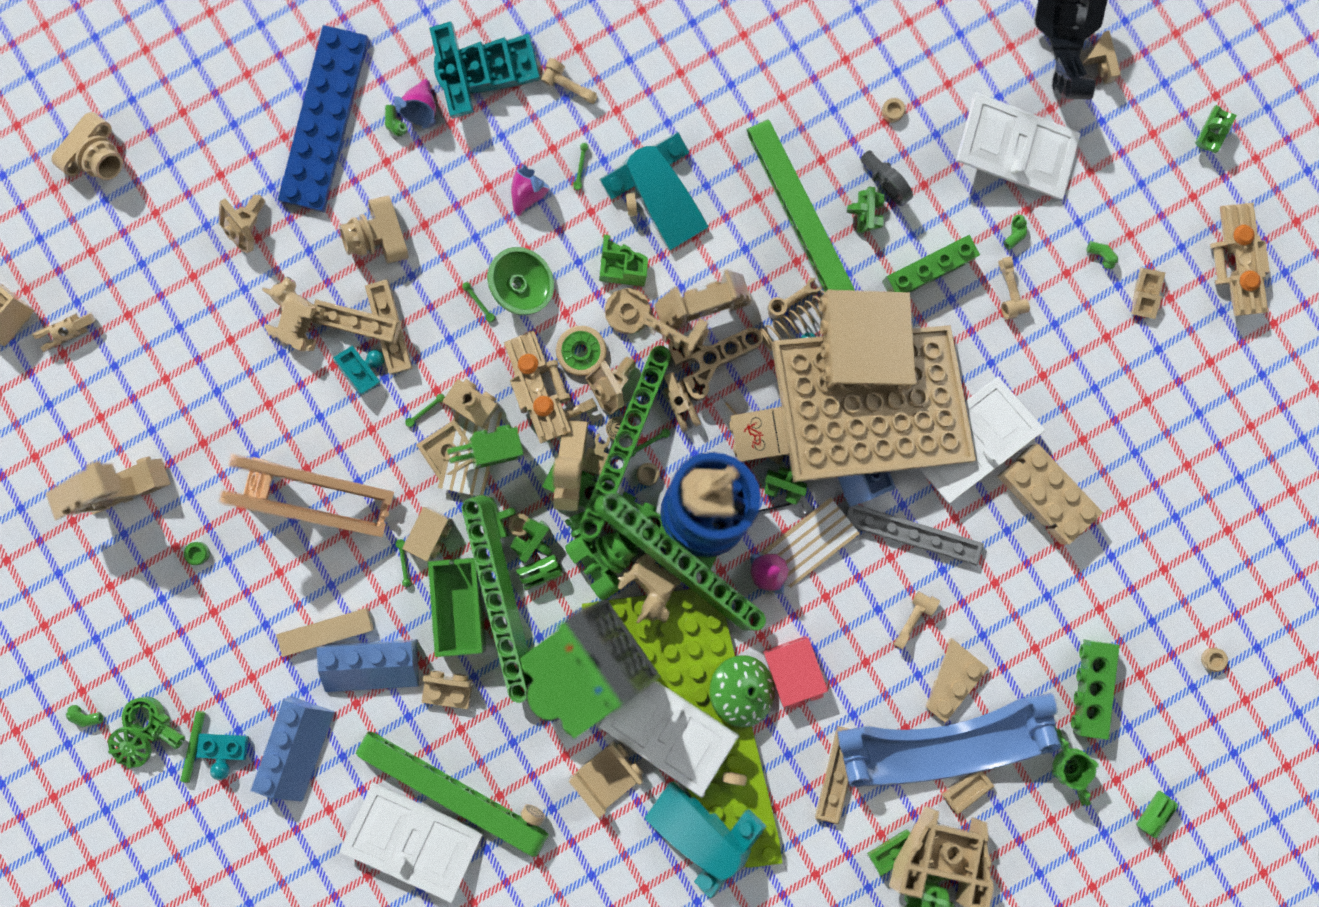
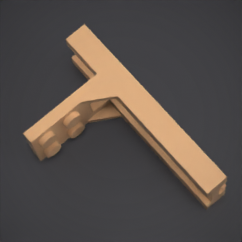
M235 454L231 455L229 466L249 470L243 494L222 490L219 502L383 537L386 526L384 520L385 517L389 516L387 508L392 503L393 491L295 469L257 457L248 458ZM275 476L381 500L382 504L377 523L269 500L268 490L270 483Z

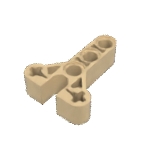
M751 327L711 346H700L698 344L690 357L686 355L687 350L684 348L682 350L683 357L678 350L674 351V342L671 340L668 350L675 367L688 361H695L699 365L698 372L684 378L682 381L690 398L700 401L708 395V384L716 368L759 348L763 337L760 330ZM753 334L757 337L758 341L755 345H749L745 340V336ZM733 344L737 352L729 355L725 352L724 346ZM711 353L715 356L716 362L711 365L706 364L703 361V356ZM694 383L698 384L699 387H704L702 395H699L698 392H692L695 388Z
M567 420L571 432L561 436L558 458H555L554 509L578 512L588 422Z

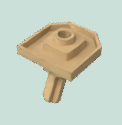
M253 195L245 208L240 207L237 210L231 206L226 198L219 201V225L224 230L226 236L245 253L254 250V237L251 230L257 223V215L265 204V200L260 195Z
M625 357L619 366L612 371L607 362L604 361L585 377L600 407L610 415L624 406L623 391L621 389L629 380L627 377L636 366L633 358Z
M728 467L725 470L694 469L682 481L683 504L696 516L733 517L734 506L731 482L738 477V472L735 471L734 467Z

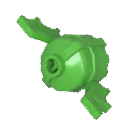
M1055 726L1062 751L1056 754L1051 771L1060 783L1076 789L1082 806L1085 805L1087 807L1091 805L1089 801L1091 795L1086 788L1094 779L1096 768L1099 765L1086 752L1077 748L1069 749V742L1063 738L1061 730Z
M927 874L922 898L905 894L904 900L907 902L905 907H954L953 902L950 901L947 889L938 885L939 881L951 879Z

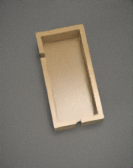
M1039 444L1030 445L1015 459L1017 462H1012L997 476L1043 526H1049L1047 528L1048 532L1060 544L1070 545L1103 514L1100 508Z

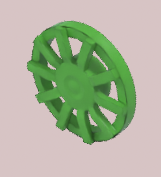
M120 727L107 740L108 753L114 757L118 764L121 763L128 768L141 767L151 756L149 740L142 732L135 728ZM119 733H124V739L121 738ZM128 733L135 735V737L128 736ZM144 748H145V751H146L145 754L142 753V752H139L140 749H144ZM137 756H140L144 759L140 761Z

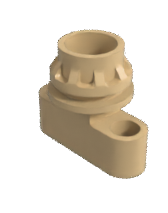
M95 112L86 113L51 158L52 163L70 177L76 176L83 171L92 177L110 180L116 177L123 167V159L119 155L117 148L107 139L112 131L111 125Z
M389 195L368 200L372 220L367 221L366 216L361 214L359 215L360 220L357 217H352L346 224L339 225L347 255L358 254L364 256L367 255V250L372 255L375 254V246L381 245L387 264L408 259L407 247Z

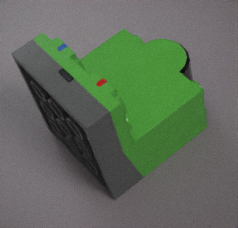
M607 599L579 609L556 626L558 630L519 658L524 672L533 678L526 690V700L530 710L544 721L560 719L564 731L571 735L573 739L661 677Z

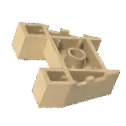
M726 269L723 272L721 284L720 281L712 282L706 285L707 289L701 291L692 289L684 292L683 297H681L678 286L672 288L655 304L659 321L677 330L685 327L688 322L700 319V317L703 318L728 309V312L750 305L752 300L744 276Z
M149 456L138 459L136 465L119 473L115 472L113 463L101 464V461L87 464L85 470L75 474L45 493L54 519L59 520L68 515L88 512L94 515L111 509L112 506L121 502L132 501L135 496L148 495L171 485L162 458L151 459Z
M925 806L894 862L889 887L899 893L922 898L926 875L932 874L959 881L955 901L964 907H990L994 888L993 880L990 878L989 866H991V858L988 856L987 841H989L987 823L972 817L969 831L938 824L939 811Z

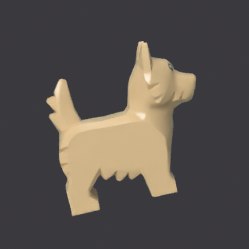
M285 277L281 283L274 284L271 289L263 287L262 290L282 307L278 327L268 324L264 325L268 336L278 338L283 344L291 345L299 351H314L317 340L313 338L308 339L305 332H308V328L311 327L312 318H323L325 308L315 306L296 294V282L290 277Z
M644 553L642 557L636 560L629 571L624 572L622 577H618L620 581L618 589L621 590L634 580L647 593V598L643 603L637 623L643 619L649 621L660 620L665 623L669 618L666 603L669 601L676 586L682 581L672 573L669 574L667 570L664 571L663 566L660 568L659 564H655V560Z

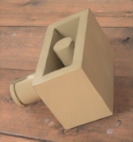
M457 379L442 402L484 429L499 408L495 403L497 398L486 391L482 395L475 390L477 385L468 379H465L464 382Z

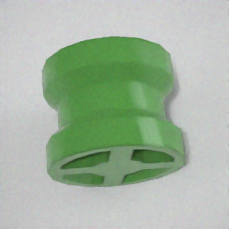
M585 511L565 520L566 525L570 526L572 530V538L580 535L579 527ZM592 524L585 525L583 531L587 533L592 530Z

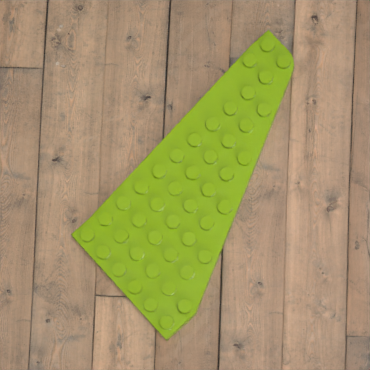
M715 587L714 594L716 597H718L719 595L717 587ZM691 589L673 591L669 601L666 603L669 618L665 623L660 620L649 621L646 619L637 623L647 595L608 600L661 677L656 681L739 735L707 787L703 797L698 796L687 787L685 788L691 797H695L710 814L715 813L730 831L746 810H751L767 826L750 848L749 858L744 867L754 868L783 864L778 832L752 726L736 727L727 724L716 714L710 700V682L715 670L723 661L735 656L726 617ZM597 602L582 603V608ZM726 771L746 775V786L723 782V773Z

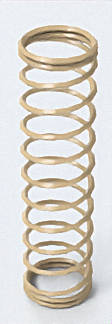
M820 291V298L822 297V293L825 294V291ZM813 296L812 303L805 300V309L797 305V313L789 310V318L785 315L781 317L782 324L774 320V329L770 325H766L765 330L759 329L762 333V341L770 351H772V340L767 327L776 334L779 340H782L776 329V322L791 339L785 327L783 317L790 322L796 333L799 334L798 329L793 323L791 312L801 321L803 327L807 329L798 310L800 307L808 315L812 324L815 325L813 318L808 312L806 302L815 309L817 315L822 320V315L814 302V298L819 300V297Z

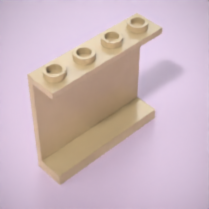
M827 290L819 299L818 304L819 311L822 312V321L820 322V334L823 335L821 356L824 358L825 365L822 370V379L825 381L826 388H831L835 384L898 385V390H908L914 386L916 380L910 293Z

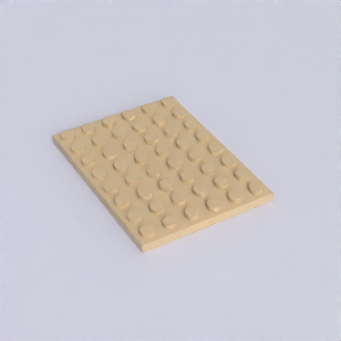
M951 325L912 329L916 384L908 390H898V385L835 384L831 388H826L825 381L822 379V370L825 366L824 358L821 356L823 336L773 341L772 350L793 481L800 482L976 461Z

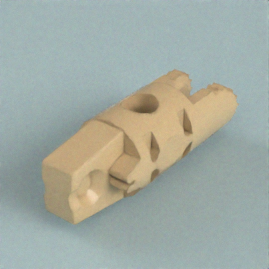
M76 313L32 335L35 339H40L48 333L52 335L54 341L47 342L40 347L45 352L87 332L85 326L92 324L96 319L92 313H88L80 318Z
M674 372L665 375L664 378L668 387L664 390L682 433L688 430L686 421L682 416L683 412H689L691 420L696 427L701 425L684 382H678ZM678 397H682V405L677 403Z

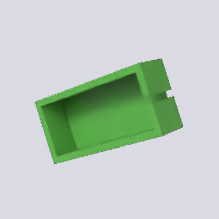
M474 558L429 561L428 570L435 657L483 653L486 651L482 589Z

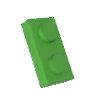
M905 829L867 853L880 876L893 869L894 862L910 834L909 830Z

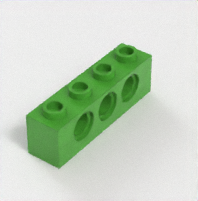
M969 234L886 276L882 283L887 292L911 293L974 261L980 256V253Z
M1084 639L1083 644L1080 646L1079 657L1081 658V666L1076 673V679L1079 682L1078 691L1074 693V705H1076L1075 715L1073 714L1071 718V728L1079 736L1109 740L1120 645ZM1098 659L1100 661V667L1098 670L1094 671L1093 663L1095 660ZM1096 683L1097 691L1091 694L1090 687ZM1094 707V715L1088 718V709Z

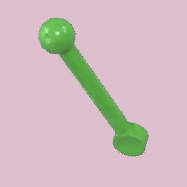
M587 143L580 145L581 155L577 178L573 182L575 190L582 188L580 181L585 153L589 149Z
M469 282L463 283V290L468 291L486 315V320L493 322L495 315L489 313L471 289V284Z
M438 394L432 403L413 418H407L405 420L406 426L413 427L417 419L436 404L442 403L445 396Z
M663 429L661 434L637 446L632 457L636 455V452L663 437L668 438L670 430Z
M399 539L396 541V547L399 548L404 578L402 585L409 587L411 580L408 579L405 554L402 549L405 541Z

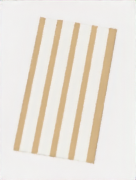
M457 411L455 412L454 419L469 440L473 433L477 431L487 430L488 433L495 432L496 428L500 426L502 412L496 411L484 429ZM452 427L449 442L455 444L456 447L466 445L455 427ZM448 444L447 449L453 448V446ZM446 450L445 458H450V457H452V456L454 455V454L448 455L447 450ZM470 451L457 453L456 456L469 454ZM444 460L438 488L474 496L484 495L490 466L474 469L473 463L452 475H446L465 461L450 464L449 460Z
M830 497L765 548L762 553L764 555L777 554L786 560L789 571L785 582L791 588L860 533Z

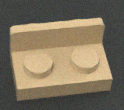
M430 671V674L427 673L423 676V681L425 682L421 703L469 709L473 680L467 679L468 676L463 674H454L453 677L444 676L442 671Z

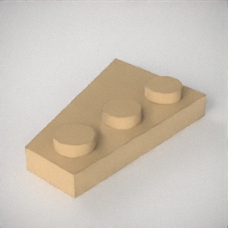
M952 638L949 639L947 644V651L944 658H942L937 679L934 681L925 706L945 723L989 669Z

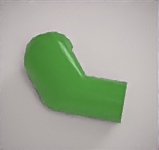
M386 105L385 127L395 136H404L407 132V125L397 119L395 105Z
M1016 215L1012 219L1011 235L1003 241V244L1009 250L1021 242L1027 235V221L1024 216Z
M1093 241L1088 243L1086 250L1088 253L1101 255L1104 258L1103 266L1105 268L1113 269L1115 267V264L1118 263V256L1109 245Z
M71 705L67 709V720L79 727H88L103 722L101 712L85 715L81 713V708L78 705Z

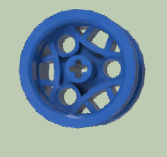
M717 452L701 453L693 456L681 464L675 472L670 486L664 495L660 512L662 526L667 535L694 556L714 557L727 553L739 543L758 515L761 504L759 484L749 468L732 456ZM728 467H734L735 471L738 472V477L731 482L734 509L738 510L739 515H733V517L696 516L683 504L682 481L694 469L725 470ZM713 524H719L722 530H716Z

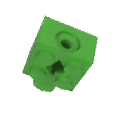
M503 425L497 427V430L492 433H488L487 430L474 432L468 444L447 449L448 455L470 451L469 454L450 458V464L472 459L474 469H479L520 459L524 454L517 427L511 428L510 425Z

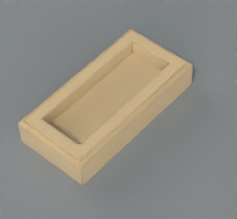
M982 771L964 776L943 792L942 796L958 815L995 786Z

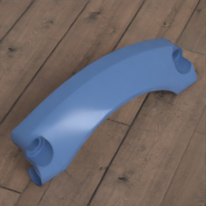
M1052 693L1020 698L988 714L946 726L913 730H894L864 726L837 731L847 778L851 787L896 785L953 778L1006 766L1045 753L1055 752L1061 748L1053 716L1057 714V705Z

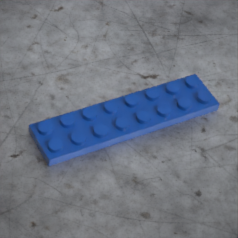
M326 25L322 26L278 201L325 212L369 41L367 35Z

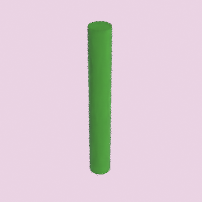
M196 711L180 779L181 782L189 783L191 779L199 734L202 731L206 714L204 711Z

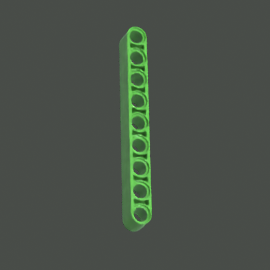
M767 119L747 128L748 138L825 293L827 290L855 291L771 122Z
M656 346L649 354L581 520L579 532L585 541L596 540L602 531L605 520L592 509V506L601 496L610 493L617 494L669 366L671 354L665 346ZM662 355L666 361L658 363L654 360V356ZM653 375L656 377L657 382L650 384L645 380V377ZM639 396H645L648 398L649 403L640 405L636 399ZM630 417H637L640 420V424L638 426H631L628 423V419ZM622 438H628L632 445L624 448L619 444V441ZM614 459H619L622 461L623 467L614 469L611 467L610 462ZM607 480L613 482L614 489L605 491L601 487L602 482ZM606 500V508L610 511L612 504L609 500ZM593 524L596 526L597 531L593 535H587L583 531L584 526Z
M610 493L596 500L594 508L600 517L744 631H758L765 626L766 617L759 608L622 497L615 493ZM606 500H609L612 504L611 511L606 508ZM625 514L630 518L629 526L624 522ZM644 529L648 532L647 540L642 536ZM662 544L666 547L665 555L660 550ZM680 558L684 562L683 569L679 567ZM697 573L701 575L700 583L696 579ZM715 587H717L719 591L718 597H716L714 594ZM733 601H734L735 604H736V609H735V611H733V609H732V603H733ZM750 615L753 617L752 625L749 622Z
M478 495L463 502L462 513L507 692L513 702L521 703L528 699L527 692L529 686L534 681L531 676L524 672L522 662L519 659L528 653V648L492 504L487 496ZM475 503L478 505L479 511L475 509ZM480 526L484 528L485 534L481 532ZM486 549L489 550L490 557L487 555ZM492 572L496 575V580L493 578ZM497 595L501 597L502 602L498 600ZM503 618L507 620L508 625L504 623Z
M368 731L355 753L362 760L530 856H538L549 836L541 827L527 823L520 815L374 732Z

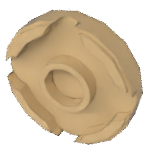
M632 288L613 292L605 305V317L609 326L622 334H634L642 330L646 326L645 322L647 319L644 318L645 314L648 313L650 315V305L646 296Z

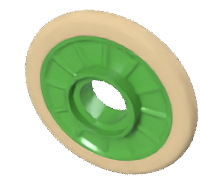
M572 327L566 330L557 342V360L568 373L576 376H586L600 363L604 362L606 358L605 341L600 333L591 327ZM582 344L588 348V352L584 357L575 355V348L578 345Z

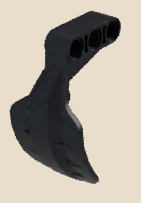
M1038 0L1034 18L1035 26L1049 38L1056 61L1052 89L1065 99L1090 100L1094 96L1095 79L1087 74L1079 57L1084 46V40L1101 28L1108 0Z

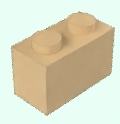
M423 507L402 549L425 561H431L432 558L436 559L442 549V546L439 545L443 537H448L452 529V525H450L452 519L429 507Z

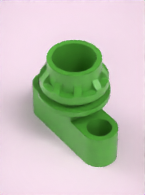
M619 531L606 533L603 537H599L595 541V545L592 541H585L580 535L565 545L566 552L574 564L581 561L585 566L584 573L586 575L590 574L595 582L590 587L601 600L609 598L620 590L618 589L620 581L615 573L619 574L624 571V568L631 564L632 558L638 555L637 546Z

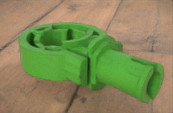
M149 696L139 697L131 700L124 707L122 712L123 727H132L139 730L152 742L161 738L174 749H178L183 744L182 741H185L186 737L170 727L169 721L171 718L165 714L163 706L157 699ZM142 706L147 708L150 713L149 722L146 727H141L139 723L133 724L132 722L136 721V713Z

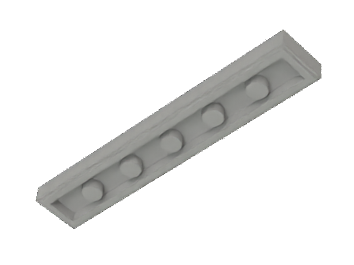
M848 504L845 516L857 530L978 566L984 545L982 542L860 505L849 507Z

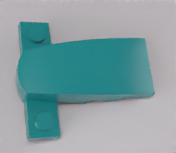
M451 21L429 28L436 55L434 56V74L439 85L444 90L449 115L452 119L474 113L470 94L506 89L541 80L529 33L509 40L503 37L486 44L480 41L459 49L454 24Z
M676 132L655 146H645L637 149L628 156L622 166L599 179L611 200L632 187L635 188L643 207L646 209L655 229L658 230L668 250L674 249L709 227L684 184L670 166V164L690 153L679 132Z
M670 782L645 816L647 822L670 844L702 868L694 882L710 899L715 897L728 878L744 867L749 858L750 848L767 827L751 810H746L730 831L715 813L710 814L695 797L689 798L675 782Z

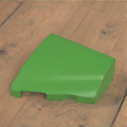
M604 235L599 281L644 287L647 277L648 257L632 251L625 244L620 246L610 240L611 236Z

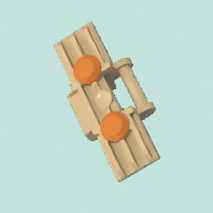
M1254 203L1220 206L1224 241L1210 244V249H1213L1217 275L1215 285L1230 284L1234 316L1267 313L1264 277L1270 273L1266 241L1261 240L1257 233ZM1223 248H1227L1229 254H1235L1237 268L1231 272L1232 275L1227 278Z
M534 330L505 341L504 345L515 377L510 380V384L514 390L521 413L524 414L527 410L529 411L540 444L570 433L571 429L561 404L569 401L571 397L569 393H566L557 368L559 366L557 360L545 361ZM548 371L557 394L552 396L548 395L543 383L542 374Z

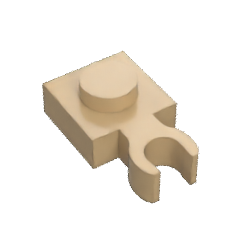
M599 433L595 437V449L587 448L582 470L597 475L601 474L608 457V453L604 451L610 444V437L607 438L605 444H600L598 441Z

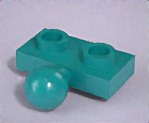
M352 345L333 357L334 363L360 397L380 384L379 379L370 369L371 367H381L384 364L385 358L380 350H371L367 354L366 360H363Z
M200 733L196 758L216 759V762L210 768V775L215 780H223L230 772L226 759L246 760L249 736Z

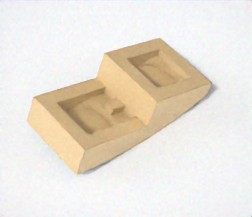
M1140 267L1131 314L1156 318L1162 298L1159 294L1165 272Z

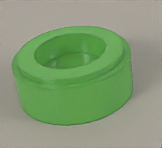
M192 542L184 550V558L191 565L204 564L210 556L208 546L202 542Z

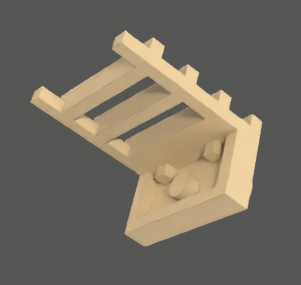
M648 313L644 316L647 319L645 325L650 327L652 335H655L656 332L660 333L662 341L667 342L670 339L674 342L675 349L678 350L680 346L687 350L686 355L689 357L698 344L700 346L704 344L710 330L707 329L709 322L701 317L687 338Z

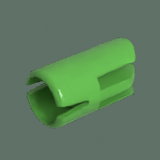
M555 554L516 570L520 576L521 583L524 584L525 591L563 575L561 565L557 563L558 558Z
M1157 791L1137 821L1136 826L1157 839L1179 804L1162 791Z

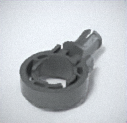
M871 150L862 155L860 160L872 172V180H877L886 194L896 204L904 206L913 198V192L909 184L897 170L891 167L889 162L882 163Z

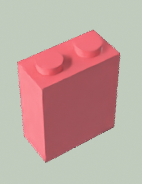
M803 636L763 651L783 707L788 706V709L800 706L803 700L810 698V701H814L824 697L823 693L828 692L809 637Z

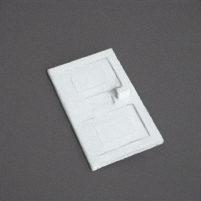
M975 92L956 161L1062 200L1081 133Z
M999 376L965 401L976 461L919 468L948 504L956 500L1045 431L1043 426L1004 384Z
M654 681L637 695L605 716L603 722L599 725V728L700 797L705 795L707 787L739 736L658 681Z
M371 782L366 797L339 852L452 903L478 843L484 836V832Z

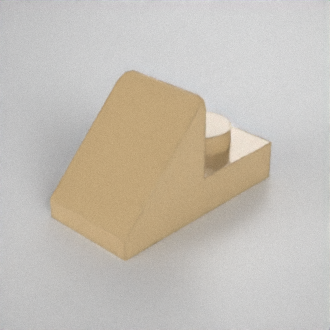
M1105 31L1099 37L1082 63L1083 66L1098 63V74L1103 79L1104 84L1114 82L1121 75L1110 31Z

